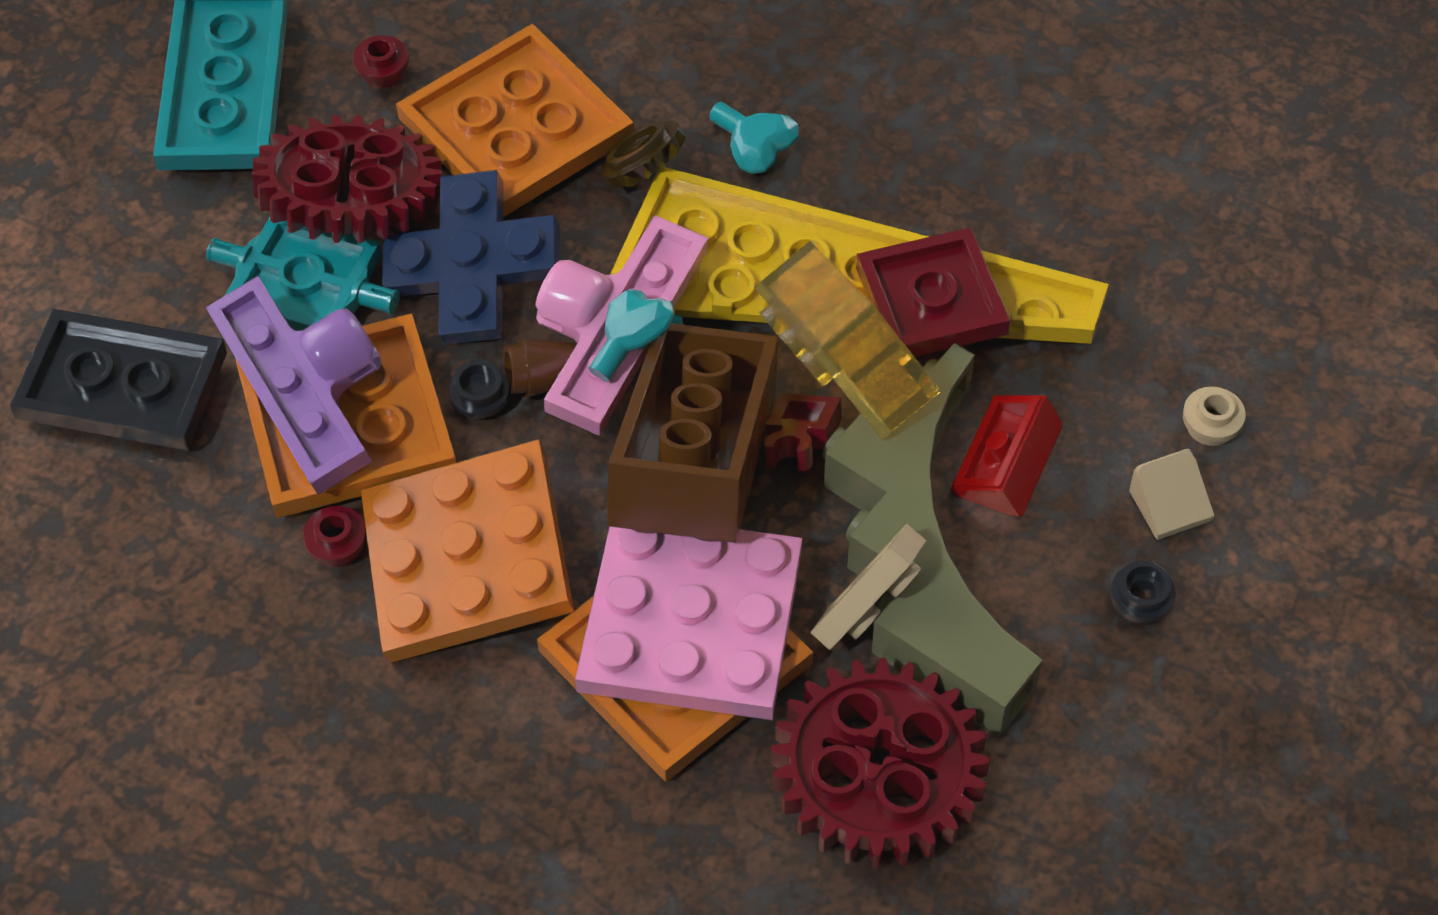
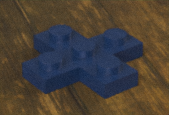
M497 170L440 177V229L388 235L387 239H383L382 287L399 290L400 297L439 292V337L445 345L503 339V285L542 281L545 279L554 264L560 261V225L554 215L503 221V180Z

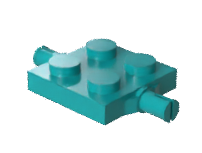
M269 217L261 233L252 239L248 245L243 247L214 237L211 240L212 244H209L207 248V261L236 268L235 278L224 296L258 276L288 325L294 331L305 330L338 309H348L354 313L358 307L363 305L392 315L399 304V290H392L369 283L373 272L382 258L380 242L365 238L364 243H358L353 234H345L339 243H333L332 234L326 232L315 240L309 239V228L304 227L299 231L290 233L288 232L287 220L272 223Z

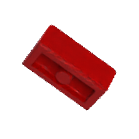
M1046 395L993 396L950 488L954 496L1006 515L1021 517L1024 514L1062 429V421Z

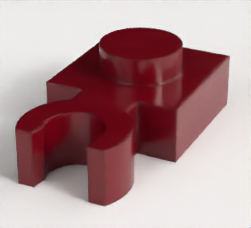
M781 393L766 422L767 438L764 441L767 469H774L780 459L795 457L798 459V471L806 472L813 465V450L824 449L827 441L837 430L842 420L841 397Z

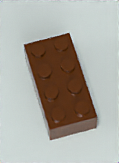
M670 324L666 334L650 344L608 462L607 526L632 529L639 533L656 532L694 537L708 542L724 541L736 543L766 434V422L771 415L775 400L778 336Z

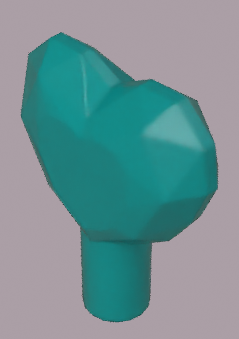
M721 101L716 103L710 111V120L732 134L730 147L733 157L739 168L750 174L766 172L775 163L777 153L791 147L799 138L798 123L787 115L757 113L746 117Z
M629 289L619 294L609 303L605 320L607 341L588 367L589 371L600 380L609 382L629 352L646 348L666 334L675 316L672 302L663 298L648 299L644 292L636 289Z

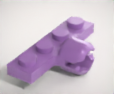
M258 276L206 307L306 478L318 495L372 462L339 408L338 402L343 391L375 373L381 365L378 351L351 311L348 309H338L305 330L294 331L288 325Z

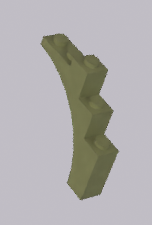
M954 343L939 361L931 359L925 364L916 379L912 392L904 401L900 399L894 400L884 412L880 422L862 412L847 429L840 427L831 435L822 453V458L825 460L824 487L861 510L854 517L846 532V540L849 541L847 568L857 575L864 570L906 524L911 526L926 540L913 560L921 567L915 578L896 598L886 590L885 593L887 594L877 604L881 612L871 623L874 626L872 653L879 658H886L888 664L900 672L907 662L913 663V680L919 683L933 672L939 674L936 692L941 695L948 690L957 688L960 691V696L956 709L974 708L977 712L975 721L1000 737L1036 692L1042 659L1003 630L970 593L946 551L933 510L930 477L932 460L948 421L970 391L975 355Z

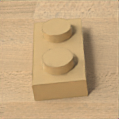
M906 524L827 608L810 633L829 650L846 632L856 640L881 612L874 605L881 595L887 590L896 598L921 570V567L913 560L926 540L911 526Z

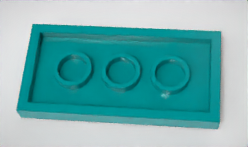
M289 0L174 1L153 152L158 171L253 169V158L259 157L260 145H272L271 135L275 134Z

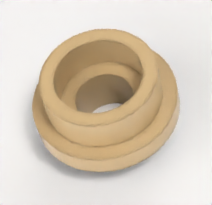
M1204 387L1194 391L1187 398L1183 408V421L1189 434L1199 443L1208 446L1222 445L1236 437L1242 430L1246 417L1245 408L1241 400L1234 393L1220 387ZM1207 410L1216 411L1221 413L1222 415H1213L1209 413Z

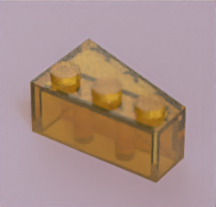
M811 241L754 287L768 304L759 313L778 337L784 341L822 387L832 381L882 440L941 392L877 308Z

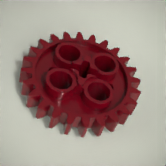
M332 115L330 124L325 125L315 118L309 119L308 129L291 124L288 126L289 137L281 134H272V145H260L259 157L253 158L254 198H258L259 210L270 211V221L272 223L287 220L288 232L290 233L299 231L304 227L309 228V239L315 240L324 232L332 234L333 243H339L345 234H353L358 243H364L366 233L374 232L380 238L387 239L389 227L407 232L409 231V219L424 222L426 220V210H435L437 208V197H440L441 158L435 157L434 145H422V135L420 133L405 136V125L403 124L394 126L391 129L384 128L383 118H379L369 125L363 124L361 115H356L351 123H343L338 115ZM355 153V159L351 161L348 200L341 203V196L345 191L348 154Z
M880 658L876 672L867 674L863 665L856 659L852 662L851 677L846 679L833 667L827 669V688L823 689L809 680L805 682L804 699L806 703L789 699L787 702V718L789 721H777L775 726V740L780 744L771 746V765L779 768L773 771L774 791L786 792L782 796L783 814L801 812L797 824V833L800 836L808 834L817 828L821 830L819 851L823 853L830 849L837 841L845 844L844 862L848 864L854 860L859 850L862 849L869 850L870 862L873 868H879L884 851H893L899 864L902 867L907 866L909 847L915 845L926 857L931 858L934 856L936 844L934 835L951 844L956 842L958 833L956 821L971 825L976 808L972 802L983 801L986 782L980 778L987 776L990 757L979 754L985 749L986 733L977 730L970 731L975 725L977 712L974 708L955 711L958 707L960 691L954 688L939 695L936 692L939 674L933 672L921 683L913 680L914 666L911 662H907L899 675L890 674L886 658ZM858 717L869 721L872 725L863 729H853L846 726L843 721ZM914 736H925L933 740L935 745L928 748H917L909 744L907 739ZM825 743L833 744L832 746H828L825 748L822 746ZM877 757L885 758L882 765L874 764ZM831 774H843L853 782L844 787H832L822 779ZM933 774L937 776L934 780H929L927 777ZM895 793H906L914 797L917 803L908 807H900L892 804L887 797Z

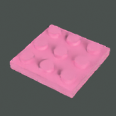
M609 527L575 678L577 692L773 720L802 554V538L740 529L736 543L724 541L708 542L694 537L656 532L639 533L632 529Z

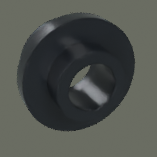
M1137 561L1124 567L1116 574L1111 585L1110 597L1114 608L1124 618L1136 623L1148 624L1160 621L1170 613L1174 605L1176 590L1172 579L1163 567L1151 561ZM1136 591H1144L1148 593L1152 597V599H1140L1134 596L1132 593Z

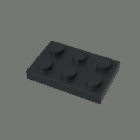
M53 308L9 406L15 419L189 450L227 355L226 346L222 338Z

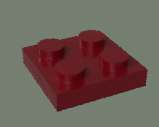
M971 227L857 253L856 270L892 362L950 349L954 343L963 346L1009 334L1010 318Z

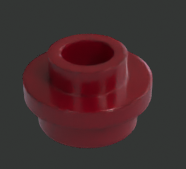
M379 35L362 41L355 48L353 64L356 73L367 84L373 87L385 88L398 83L402 79L409 64V56L406 46L399 39Z
M330 506L317 511L307 520L303 529V542L308 554L316 561L329 567H341L353 562L359 556L367 539L366 527L361 516L356 511L343 506ZM343 530L338 536H325L330 531Z

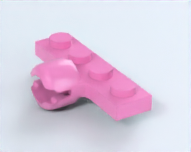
M654 216L623 269L617 274L605 275L572 260H560L554 264L545 277L537 296L535 306L538 311L536 319L540 325L574 339L577 345L544 398V410L546 413L596 435H601L643 363L650 346L648 345L646 348L629 352L609 382L600 380L589 371L588 367L607 341L605 320L609 303L626 290L636 289L644 292L648 299L663 298L671 301L673 308H675L708 251L707 237Z

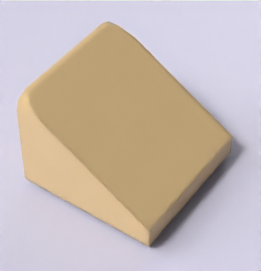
M1184 449L1140 464L1134 469L1129 492L1156 540L1213 521L1214 513L1197 461L1190 449Z

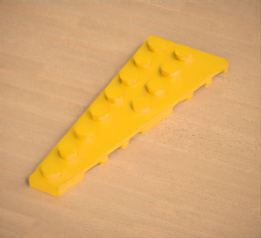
M665 167L658 170L610 275L617 274L623 269L653 217L658 216L708 238V251L674 308L675 316L880 330L856 270L857 253L929 236ZM981 250L1010 318L1009 334L996 338L1092 343L1106 300L1109 284Z

